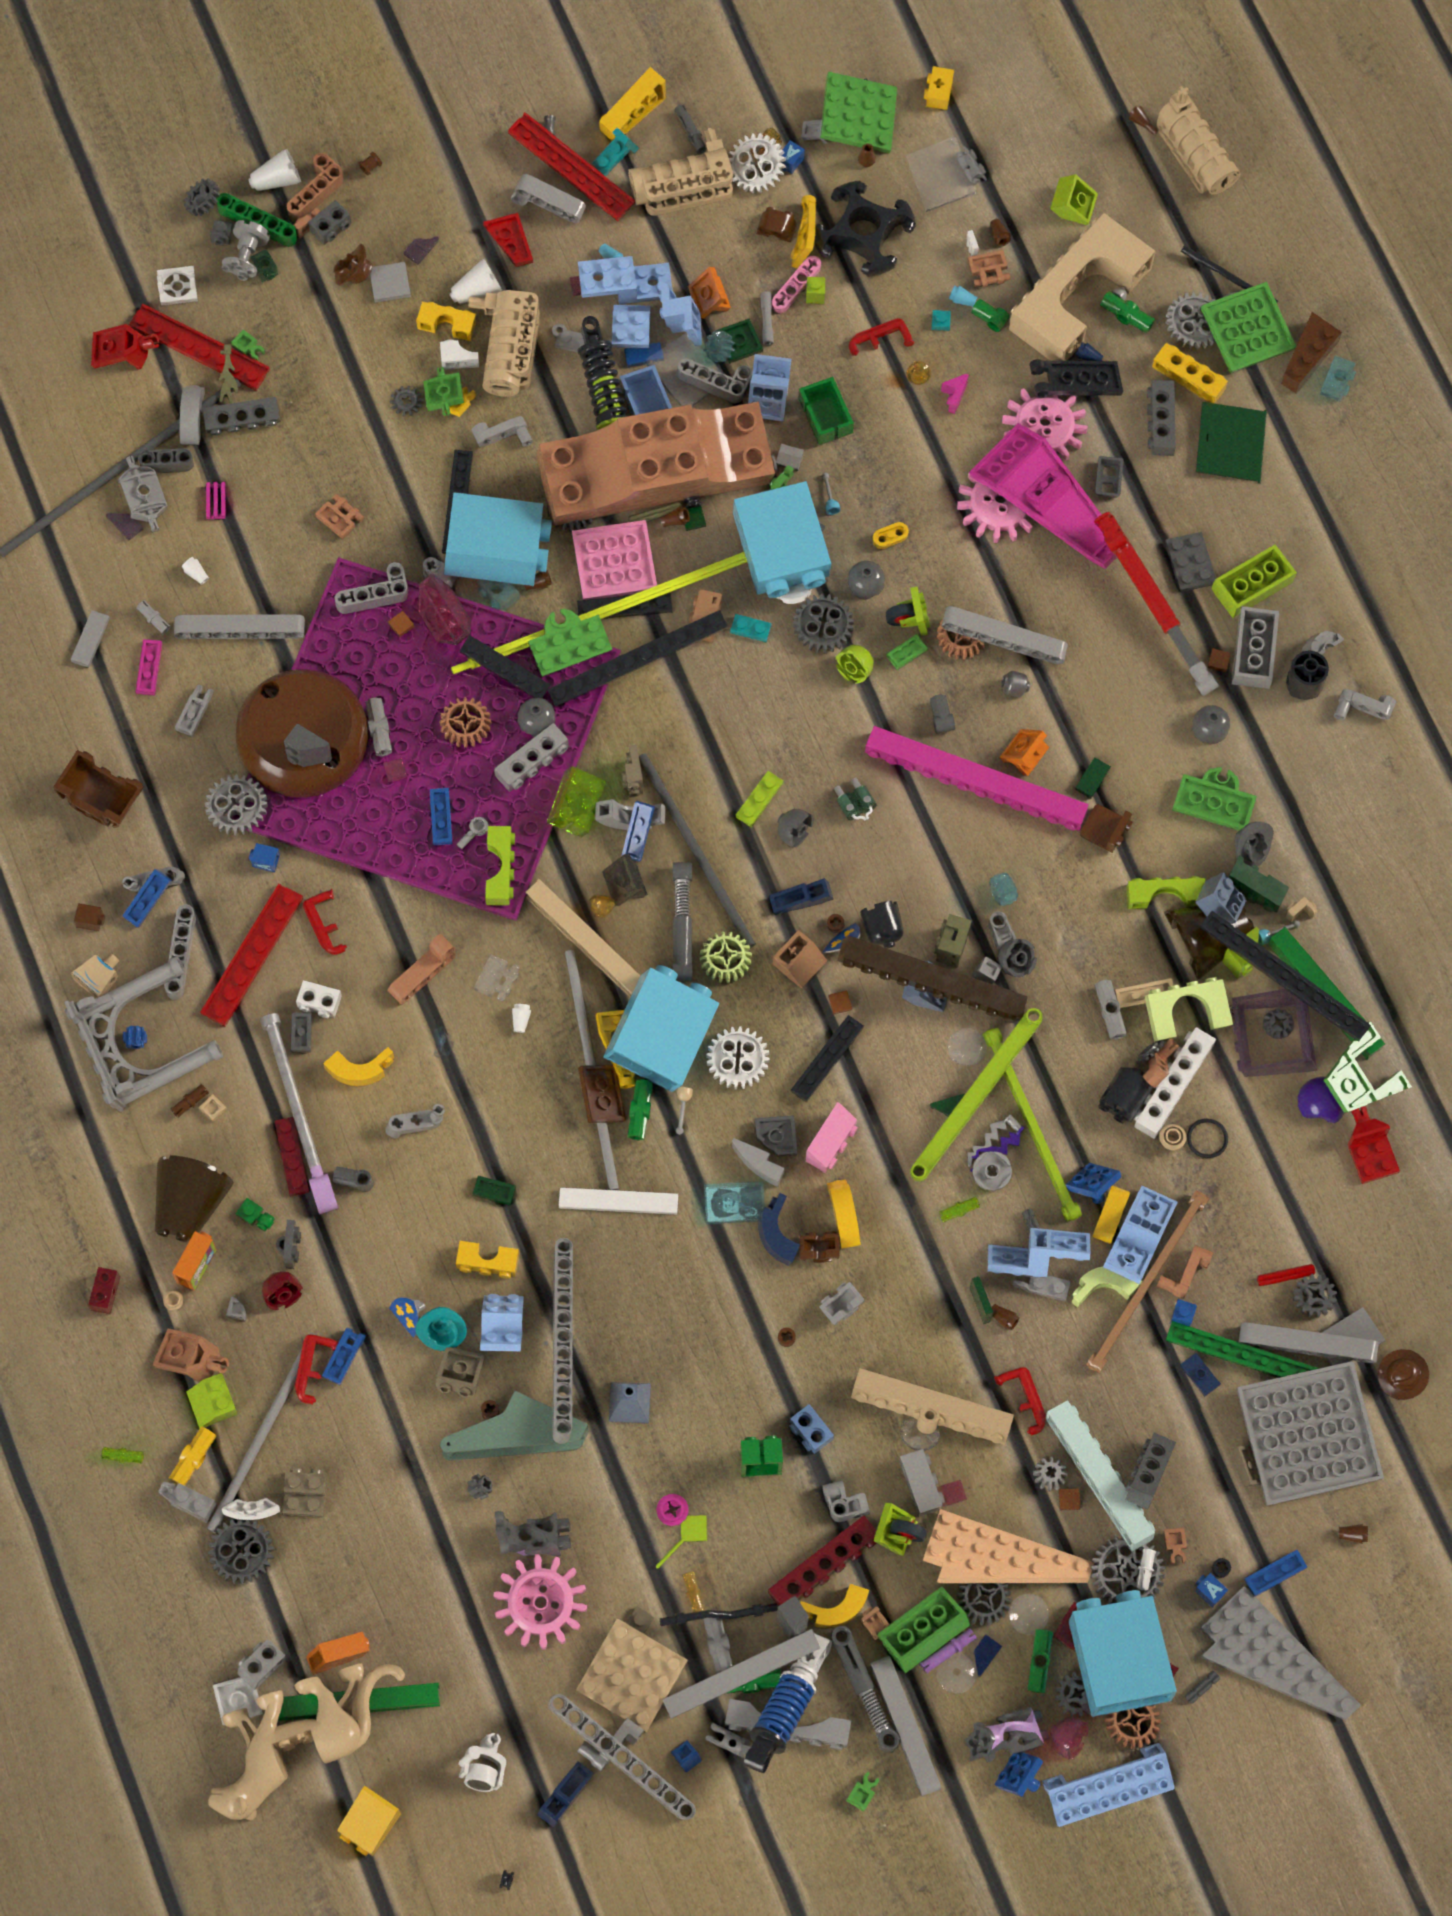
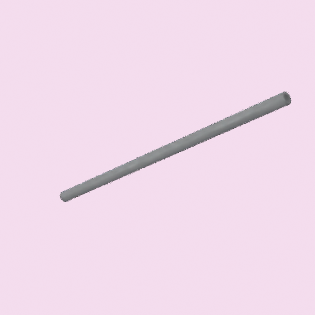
M567 950L565 955L586 1065H596L575 951ZM597 1123L609 1190L617 1191L619 1186L607 1123Z

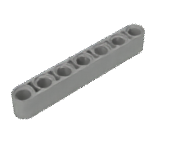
M949 606L945 608L942 628L1053 664H1063L1065 661L1068 644L1062 640L957 607Z
M296 614L178 615L174 619V636L179 639H298L304 637L305 617Z
M1241 1323L1238 1341L1252 1347L1364 1363L1377 1362L1379 1342L1374 1340L1254 1323Z
M890 1656L871 1662L872 1673L894 1729L899 1735L901 1747L921 1796L941 1790L939 1779Z

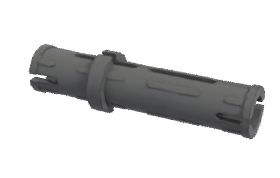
M678 105L674 111L687 132L688 140L692 142L698 154L706 152V144L702 139V133L696 128L685 105Z

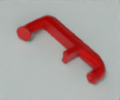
M897 318L857 333L849 341L848 347L851 354L857 356L859 350L856 345L870 340L876 350L878 345H880L878 338L899 330L905 341L904 346H913L914 341L905 322Z
M330 889L305 900L303 908L321 947L332 955H338L345 952L347 946L340 944L333 947L328 936L329 933L338 930L336 923L324 927L314 906L328 899L334 900L333 889Z
M308 1334L304 1337L295 1381V1391L301 1402L310 1405L316 1402L314 1396L305 1394L308 1378L321 1379L319 1372L310 1371L315 1344L332 1348V1351H334L339 1340L335 1341L331 1338Z
M1020 1367L1002 1373L999 1376H994V1380L999 1386H1002L1006 1381L1019 1378L1027 1403L1021 1404L1018 1411L1021 1413L1031 1409L1037 1425L1028 1427L1027 1433L1032 1436L1042 1432L1045 1427L1046 1414L1029 1370L1025 1367Z

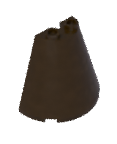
M1199 906L1169 909L1164 912L1172 930L1177 928L1191 956L1189 964L1197 980L1201 979L1223 961L1228 947L1200 928V925L1207 916ZM1244 906L1237 922L1232 925L1244 934H1247L1254 929V924L1251 919H1247Z
M170 1155L169 1159H166L165 1156L160 1157L157 1163L155 1232L162 1237H168L169 1234L175 1235L176 1239L181 1242L190 1241L195 1231L199 1233L233 1186L234 1182L231 1177L225 1172L217 1173L216 1167L196 1159Z

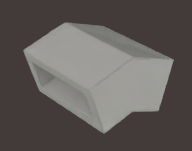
M782 444L776 464L784 467L789 465L794 470L799 471L804 450Z

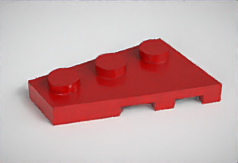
M518 213L483 222V226L515 267L533 263V257Z

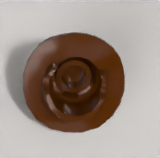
M359 244L353 252L346 255L344 260L340 259L334 266L333 272L335 273V283L341 286L348 281L359 284L370 275L372 264L366 259V250L363 244Z
M1400 1349L1387 1354L1378 1368V1381L1381 1389L1388 1396L1397 1400H1408L1420 1395L1429 1382V1367L1425 1359L1412 1350Z

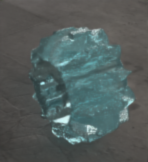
M712 331V335L707 336L708 341L703 342L706 345L704 349L707 353L706 357L714 362H726L727 358H731L730 352L735 351L732 348L735 342L731 340L732 336L724 331Z
M999 873L990 878V890L999 905H1010L1017 900V888L1008 873Z

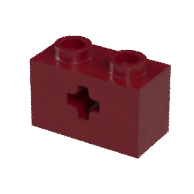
M98 1267L88 1303L91 1311L111 1315L120 1281V1275L117 1270Z

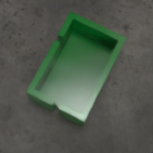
M834 377L799 388V402L804 413L806 412L807 420L819 445L833 441L835 436L841 438L853 433L854 422Z
M766 1436L763 1440H759L756 1437H746L744 1440H741V1477L782 1475L783 1454L781 1438Z

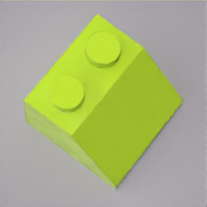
M1076 174L1059 178L1050 209L1062 219L1088 225L1098 193Z
M1255 927L1246 935L1258 943L1259 929ZM1229 948L1227 949L1222 962L1238 979L1242 975L1246 977L1253 970V965Z
M222 1373L202 1380L186 1392L199 1428L201 1426L205 1428L238 1415Z

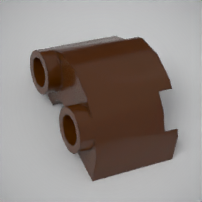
M767 207L766 211L762 213L756 234L766 237L773 235L779 240L791 243L797 225L794 214L789 211L782 212L773 207Z
M827 1231L824 1236H817V1233L809 1232L805 1236H800L801 1260L813 1259V1263L831 1262L832 1258L839 1259V1233Z

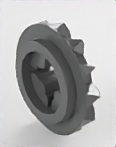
M1277 1008L1270 1010L1265 1015L1263 1028L1269 1036L1282 1039L1291 1034L1294 1028V1021L1292 1015L1286 1010ZM1275 1018L1278 1021L1284 1020L1282 1027L1279 1025L1272 1027L1276 1022Z

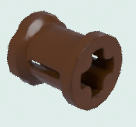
M371 152L368 158L358 162L360 169L369 176L373 169L377 166H382V161L375 152Z
M487 1400L481 1406L484 1420L493 1418L500 1413L498 1404L493 1400ZM487 1408L493 1410L494 1413L490 1414L487 1412Z

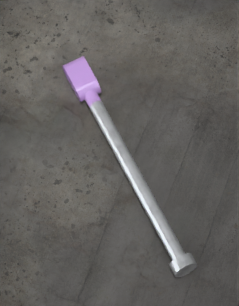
M277 1013L268 1014L260 1019L262 1029L268 1032L312 1175L309 1182L319 1214L338 1209L328 1173L323 1174L278 1028L281 1025L279 1015Z

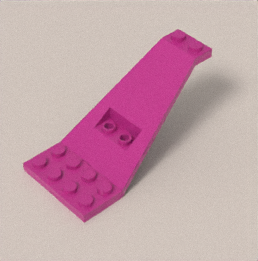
M1017 423L969 472L971 478L999 493L1091 562L1106 569L1117 558L1104 541L1103 533L1094 523V520L1102 514L1048 441L1039 434Z

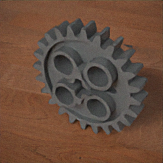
M821 594L819 599L813 595L812 601L806 598V604L801 602V609L796 608L797 615L793 616L795 621L793 622V627L796 628L794 634L798 635V641L803 640V646L809 644V650L816 647L817 653L820 651V648L826 653L827 648H830L834 652V646L841 649V643L847 644L846 638H851L850 632H853L854 627L852 625L854 624V619L850 618H852L853 613L848 612L849 606L843 607L844 601L837 602V596L832 600L830 594H828L827 598H824L823 594ZM828 609L823 636L819 638L824 610ZM813 611H818V612H820V614H819V615H813L812 612H813ZM834 614L838 615L839 618L833 619L830 616ZM815 628L817 631L810 632L808 631V629ZM832 631L835 635L829 636L826 633Z
M230 1519V1526L223 1523V1530L216 1529L219 1535L211 1536L215 1543H209L213 1550L208 1551V1554L214 1557L209 1559L210 1563H216L212 1567L214 1571L220 1569L218 1572L219 1577L226 1574L225 1581L232 1577L233 1584H236L237 1580L240 1579L243 1585L245 1579L248 1578L249 1582L252 1583L253 1576L260 1579L258 1574L260 1571L266 1574L264 1566L271 1567L268 1559H274V1556L269 1553L275 1550L274 1547L269 1546L273 1543V1539H266L270 1535L269 1531L263 1533L264 1525L257 1528L258 1522L256 1520L251 1525L250 1520H246L243 1523L241 1519H238V1523L235 1524L233 1519ZM240 1532L246 1534V1538L243 1541L236 1540V1535ZM254 1537V1540L248 1544L250 1538ZM253 1546L261 1547V1551L258 1554L250 1552ZM227 1547L232 1549V1553L229 1556L222 1555L223 1549ZM238 1548H241V1549L244 1548L245 1553H244V1554H242V1553H239V1554H238L237 1549H238ZM234 1559L233 1563L229 1565V1561ZM246 1561V1568L242 1570L237 1569L238 1562Z

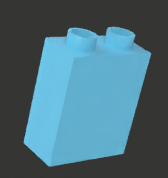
M807 481L734 499L733 516L757 595L767 592L769 598H777L787 594L790 591V586L803 583L805 589H812L826 582L825 578L830 575L831 560Z
M453 493L444 575L534 586L536 571L546 572L549 550L539 549V541L549 542L552 520L542 519L543 503Z
M657 965L655 969L649 968L640 976L603 1057L673 1092L683 1085L719 1002L710 998L712 991L698 983H691L690 987L676 981L678 974L674 970L666 966Z
M1132 1590L1118 1594L1116 1596L1117 1603L1102 1606L1099 1598H1091L1076 1604L1077 1611L1072 1612L1069 1626L1092 1717L1170 1702L1174 1698L1177 1690L1153 1596L1141 1598L1140 1591Z

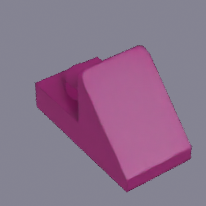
M968 374L942 383L941 391L949 394L947 404L949 405L948 412L955 414L968 384Z

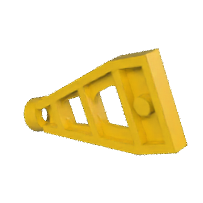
M812 195L803 196L801 201L803 214L795 248L791 253V266L797 269L813 250L816 198Z
M624 1010L599 1012L595 1015L598 1032L605 1049H607L612 1039L611 1032H615ZM612 1062L619 1078L620 1088L629 1089L635 1087V1073Z

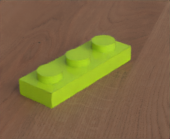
M767 771L737 812L736 818L752 827L781 788L784 780Z

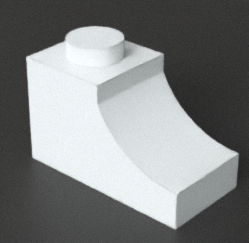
M449 339L440 342L441 361L444 370L479 367L478 352H470L463 349L459 345L458 340Z

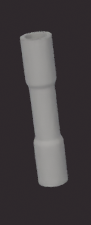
M762 292L760 300L763 321V345L771 346L774 344L771 293Z

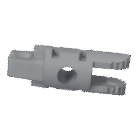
M712 1723L711 1728L716 1732L725 1734L723 1740L719 1741L711 1735H707L705 1740L742 1758L751 1748L749 1746L750 1740L738 1736ZM735 1739L737 1742L736 1746H731L729 1741Z

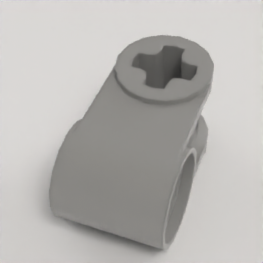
M433 557L427 558L423 562V576L442 588L450 590L457 576L444 575L445 563Z
M1000 911L994 912L990 916L988 926L995 946L999 951L1005 942L1010 939H1016V936L1011 929L1007 916ZM999 919L1003 924L997 926L993 923V920Z

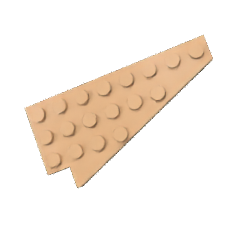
M942 1509L939 1511L923 1561L942 1567L937 1580L938 1583H1088L1092 1572L1091 1566L1094 1565V1562Z

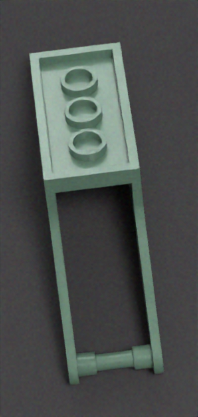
M514 1391L507 1408L502 1414L444 1437L440 1442L443 1457L448 1461L571 1451L582 1447L589 1431L587 1423L572 1417V1431L569 1441L564 1444L555 1442L552 1436V1407ZM564 1429L558 1430L560 1433H566Z

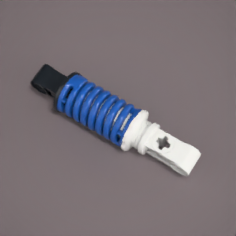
M814 1634L821 1649L799 1658L797 1662L792 1664L790 1671H784L781 1674L779 1683L772 1692V1696L765 1705V1709L758 1718V1722L749 1733L753 1744L744 1758L743 1765L764 1774L773 1755L785 1752L786 1742L790 1740V1735L793 1734L797 1723L804 1714V1710L816 1693V1687L813 1683L818 1679L817 1672L830 1652L832 1640Z

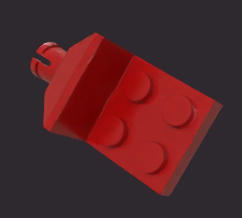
M127 324L93 332L91 366L96 369L127 361L138 370L142 369L148 357V350L158 348L159 344L155 343H159V339L154 333L143 336Z
M1366 1106L1361 1107V1110L1357 1108L1351 1111L1356 1125L1347 1145L1361 1183L1365 1184L1398 1174L1400 1169L1387 1137V1133L1390 1130L1389 1124L1375 1118H1369Z

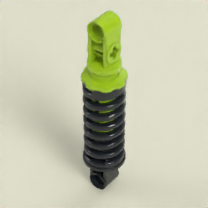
M587 316L583 319L581 326L584 345L578 348V354L583 360L582 367L585 369V378L588 379L586 384L590 388L589 396L592 398L591 404L594 407L593 413L596 416V430H599L614 423L618 418L628 416L625 415L627 412L626 407H620L625 401L624 398L618 397L622 394V389L616 388L620 385V380L614 378L618 375V371L611 369L615 367L616 363L614 360H608L613 357L612 342L602 339L597 318ZM591 324L594 326V329L589 330L585 325Z

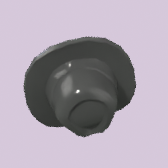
M1251 822L1239 830L1235 835L1236 858L1238 859L1240 855L1244 858L1243 862L1250 867H1253V865L1260 866L1267 858L1274 834L1272 826L1265 822Z

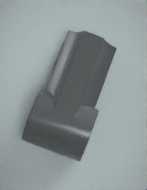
M939 694L930 698L936 734L954 731L955 721L953 714H950L946 695Z
M337 1166L333 1174V1184L356 1188L362 1192H368L374 1186V1181L367 1170L358 1171ZM362 1178H368L365 1184L359 1183Z

